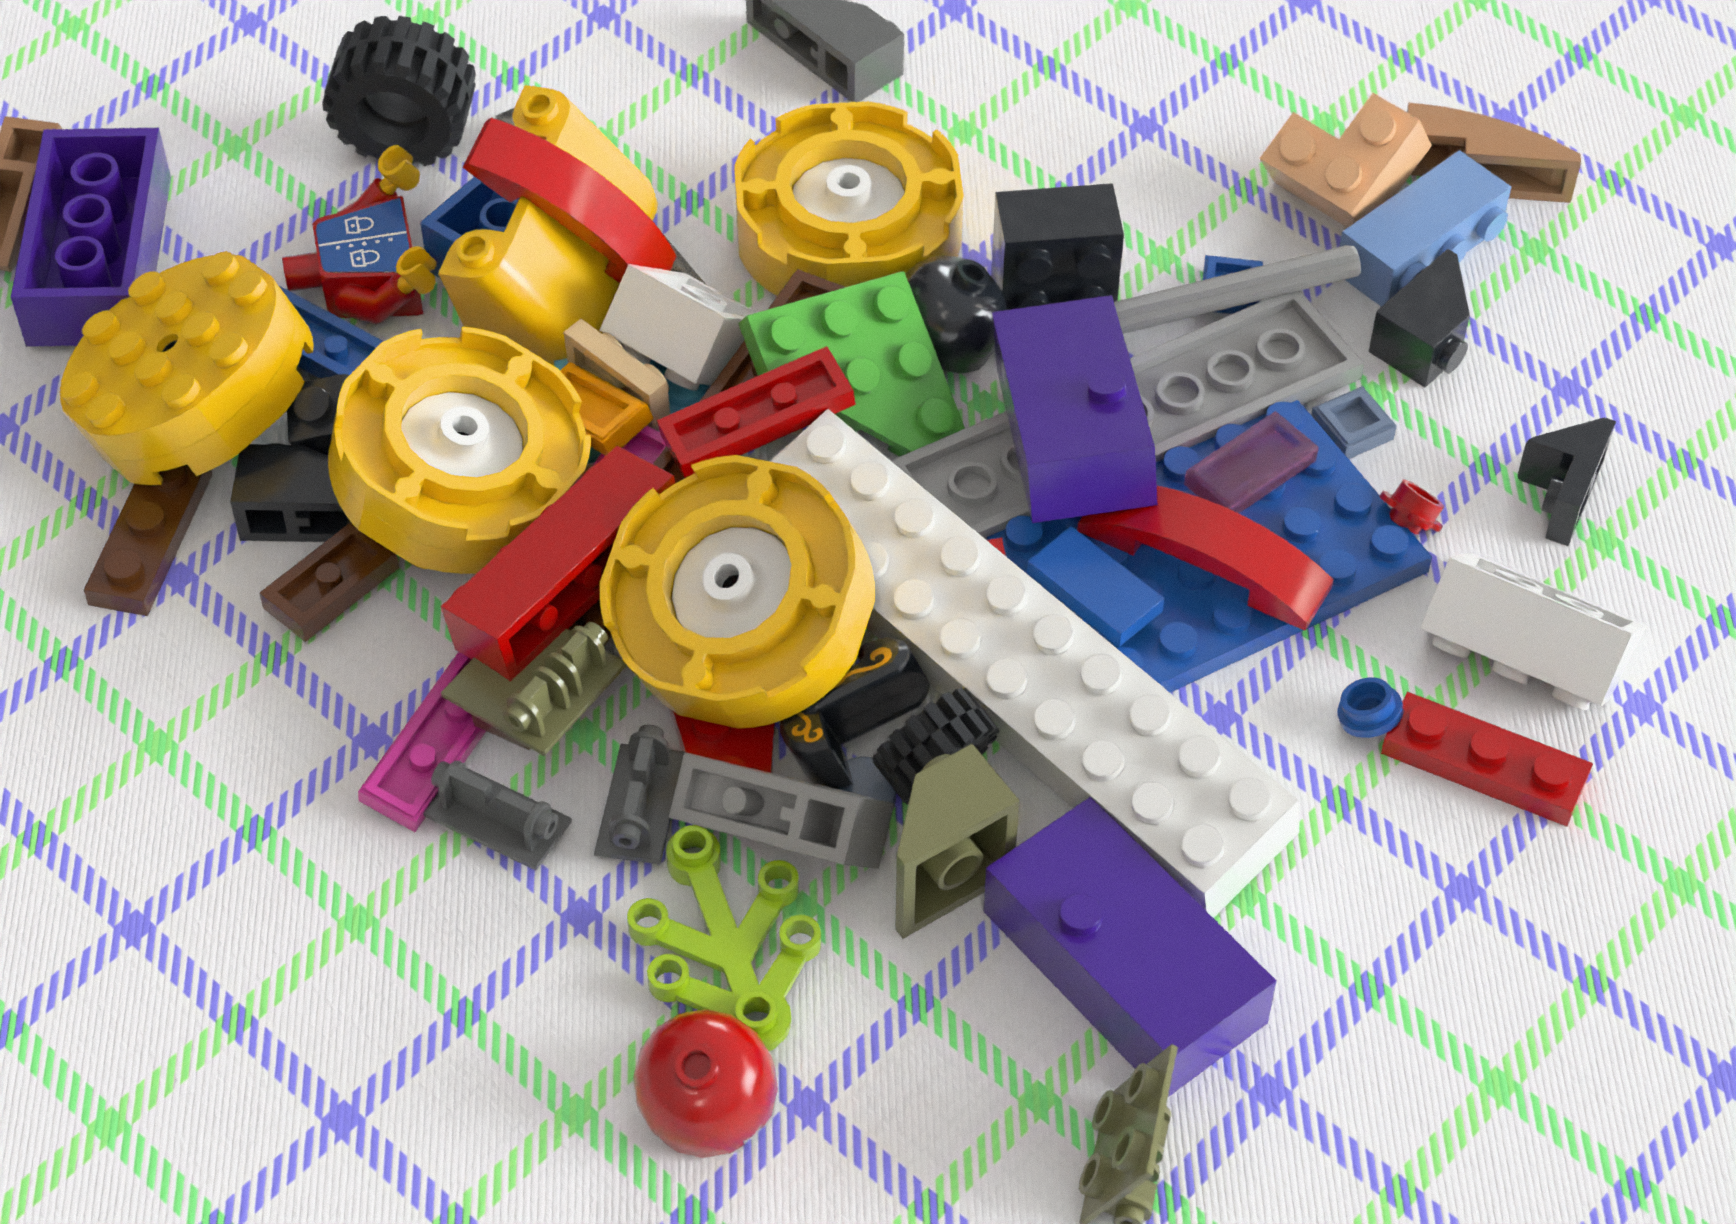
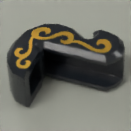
M883 637L862 645L857 654L860 662L851 666L846 675L831 691L807 709L780 721V733L784 743L812 783L837 789L854 785L842 745L918 709L925 700L930 690V683L905 641L899 638Z

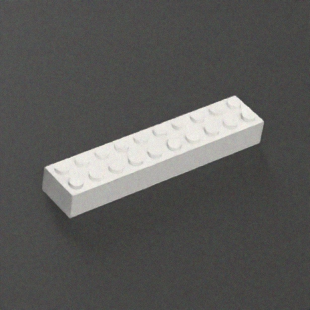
M829 409L770 461L796 466L819 481L831 493L860 537L868 553L875 582V602L866 629L878 639L891 637L905 641L929 683L942 695L949 691L952 693L956 688L962 687L964 689L966 687L999 728L1000 733L997 734L998 737L995 741L1073 808L1091 797L1213 918L1299 833V800Z

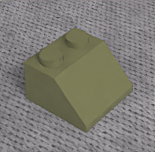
M973 744L952 755L943 754L932 759L924 766L921 772L915 775L897 852L895 930L902 939L985 892L986 867L1016 848L1020 800Z

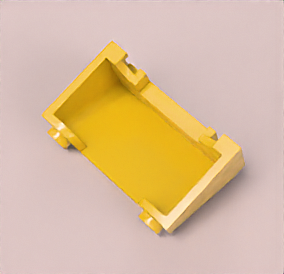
M524 85L514 107L512 115L514 125L549 141L593 168L624 192L653 221L657 212L658 202L650 180L562 92L550 88ZM523 196L519 198L504 232L479 229L463 234L450 247L438 272L464 327L487 330L507 336L553 366V361L567 359L564 331L580 319H583L600 333H603L600 331V328L620 283L604 272L609 259Z

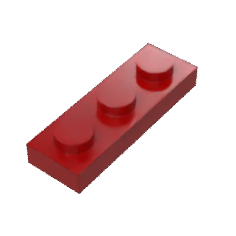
M828 346L658 419L657 424L662 439L685 479L695 474L691 467L693 464L716 457L741 456L811 425L827 409L836 414L856 405L850 383Z
M1407 691L1402 701L1404 707L1403 717L1395 728L1387 732L1381 754L1568 827L1588 781L1593 766L1592 762Z

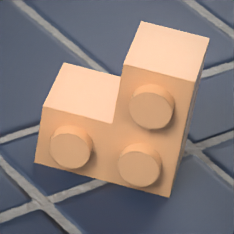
M1372 93L1339 139L1293 112L1259 159L1274 183L1348 228L1396 195L1432 145L1419 119L1377 94Z

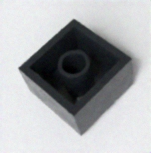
M1113 183L995 192L991 277L1002 290L1007 310L1112 295L1114 302L1118 301L1124 231Z

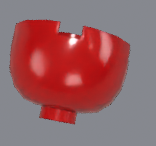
M708 1009L680 1013L658 1026L640 1049L633 1077L637 1108L652 1133L662 1139L666 1145L676 1152L701 1158L730 1154L744 1146V1141L752 1137L760 1126L763 1128L772 1116L778 1091L773 1058L758 1033L731 1014Z

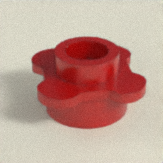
M1403 479L1393 494L1383 490L1379 495L1385 503L1391 506V520L1401 527H1407L1413 534L1418 535L1421 529L1426 531L1433 529L1440 532L1443 528L1442 524L1436 519L1444 509V505L1418 485Z

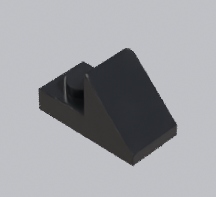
M1603 417L1538 435L1526 442L1517 477L1522 482L1547 490L1541 511L1552 515L1545 539L1569 546L1604 463L1616 421Z

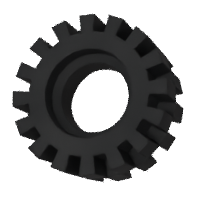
M960 687L956 688L952 693L949 691L941 695L936 703L932 701L924 706L923 711L917 716L913 714L905 721L906 725L892 732L888 736L890 740L879 746L877 749L878 753L873 755L872 760L873 764L901 800L909 804L915 775L921 772L927 763L943 754L952 755L970 744H973L983 755L989 748L988 745L996 740L1000 730L966 687L964 689Z

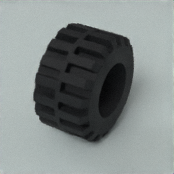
M378 16L374 18L373 24L364 20L355 25L353 32L347 31L342 37L340 46H338L322 100L323 111L327 112L326 121L330 129L339 130L337 138L345 145L352 144L355 146V152L365 158L369 155L377 158L378 161L382 153L393 145H399L413 156V165L417 162L423 166L435 164L436 157L445 159L452 154L453 146L458 147L462 139L476 83H474L476 73L474 65L468 64V53L463 47H455V39L447 32L439 34L434 31L435 25L425 21L422 22V25L411 22V17L398 16L397 20H390L387 16Z

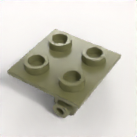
M588 622L584 627L575 626L571 631L565 629L512 681H509L476 658H473L441 692V697L545 756L627 665L622 659L605 650L603 645L608 640L605 631L596 623Z
M1171 1044L1147 1064H1139L1129 1079L1114 1091L1107 1090L1099 1100L1092 1120L1093 1129L1098 1131L1094 1154L1086 1162L1079 1181V1192L1085 1195L1079 1223L1088 1224L1103 1212L1114 1216V1224H1143L1144 1221L1151 1218L1157 1184L1154 1182L1159 1179L1160 1167L1157 1163L1163 1159V1147L1165 1146L1171 1119V1111L1166 1105L1177 1046Z

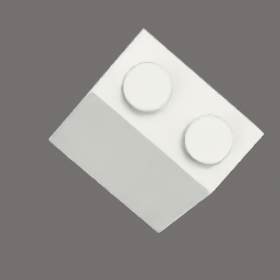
M628 264L600 331L614 336L623 349L641 363L649 364L652 359L665 366L667 369L664 377L684 388L697 391L700 384H713L744 342L738 323L745 316L757 312L686 273Z

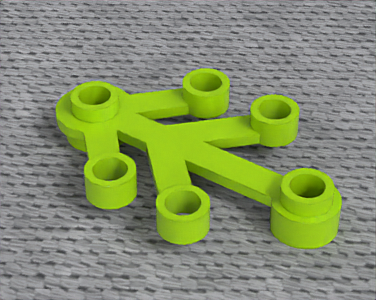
M685 826L678 830L667 843L668 871L676 882L692 888L709 935L669 919L666 906L653 898L640 899L630 906L627 912L629 935L633 941L640 945H658L723 972L730 991L689 977V968L686 961L675 954H663L650 962L647 969L649 991L654 998L662 1002L678 1001L697 1010L708 1009L733 1015L756 1031L770 1052L783 1042L790 1031L791 1009L785 997L805 962L815 958L820 951V926L816 920L807 915H794L787 918L779 930L781 951L759 984L751 962L783 907L791 904L797 898L799 893L798 871L791 863L783 860H774L763 865L758 873V895L737 928L717 876L721 868L718 839L713 833L701 826ZM693 847L703 849L698 853H687L683 851L685 849ZM774 879H784L789 882V885L781 889H775L770 887L768 883ZM645 917H654L659 920L652 927H642L637 924L640 919ZM799 933L807 934L812 938L804 944H796L789 940L791 936ZM669 972L680 976L676 982L670 984L661 983L657 980L660 975ZM752 1012L768 1014L765 1019L760 1021H751L745 1017V1015Z

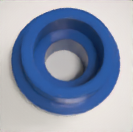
M1374 677L1362 678L1349 684L1341 694L1337 709L1338 719L1343 730L1352 736L1360 738L1377 737L1391 731L1401 721L1404 713L1399 693L1391 688L1386 681Z

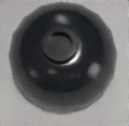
M941 255L929 257L915 264L905 275L942 370L959 374L978 371L995 351L992 312L1007 310L1002 290L987 270L973 260Z

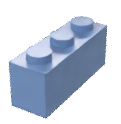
M1460 150L1342 231L1339 247L1345 245L1354 246L1357 249L1361 262V273L1357 277L1345 280L1382 307L1447 249L1457 254L1460 263L1468 251L1484 240L1486 242L1493 240L1503 230L1508 220L1506 208L1511 186Z

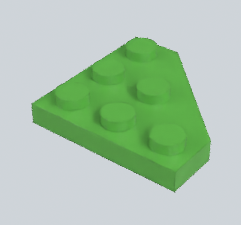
M904 271L750 314L738 323L758 376L828 346L850 383L856 405L835 415L855 432L862 430L888 444V451L899 457L965 429Z

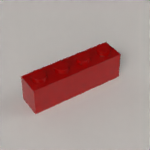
M619 446L613 448L596 465L590 467L583 477L558 500L547 506L540 516L513 541L502 547L496 556L467 583L457 588L451 597L440 606L455 650L470 659L476 658L504 678L512 681L565 629L572 626L600 599V580L621 522L631 508L652 488L660 495L663 491L674 485V475Z

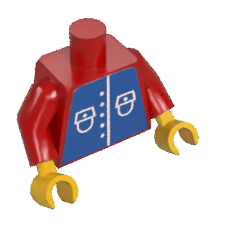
M399 145L387 148L378 161V171L384 178H375L359 198L335 214L317 218L312 226L317 252L282 257L287 290L292 292L323 287L328 312L339 318H354L372 324H380L387 318L394 316H417L424 314L420 294L430 293L434 289L435 275L430 271L435 269L436 260L422 247H412L403 196H398L396 192L398 188L403 191L412 190L420 181V173L412 164L413 156Z

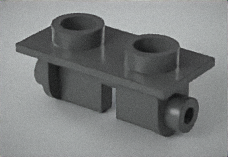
M650 724L642 725L638 732L630 736L628 744H620L594 856L661 864L671 821L669 814L685 751L669 750L668 742L664 738V731L660 727Z
M459 760L451 764L442 761L437 765L431 778V784L438 787L439 792L423 812L425 817L535 871L572 822L571 817L552 809L549 803L544 801L537 802L468 769L466 764Z

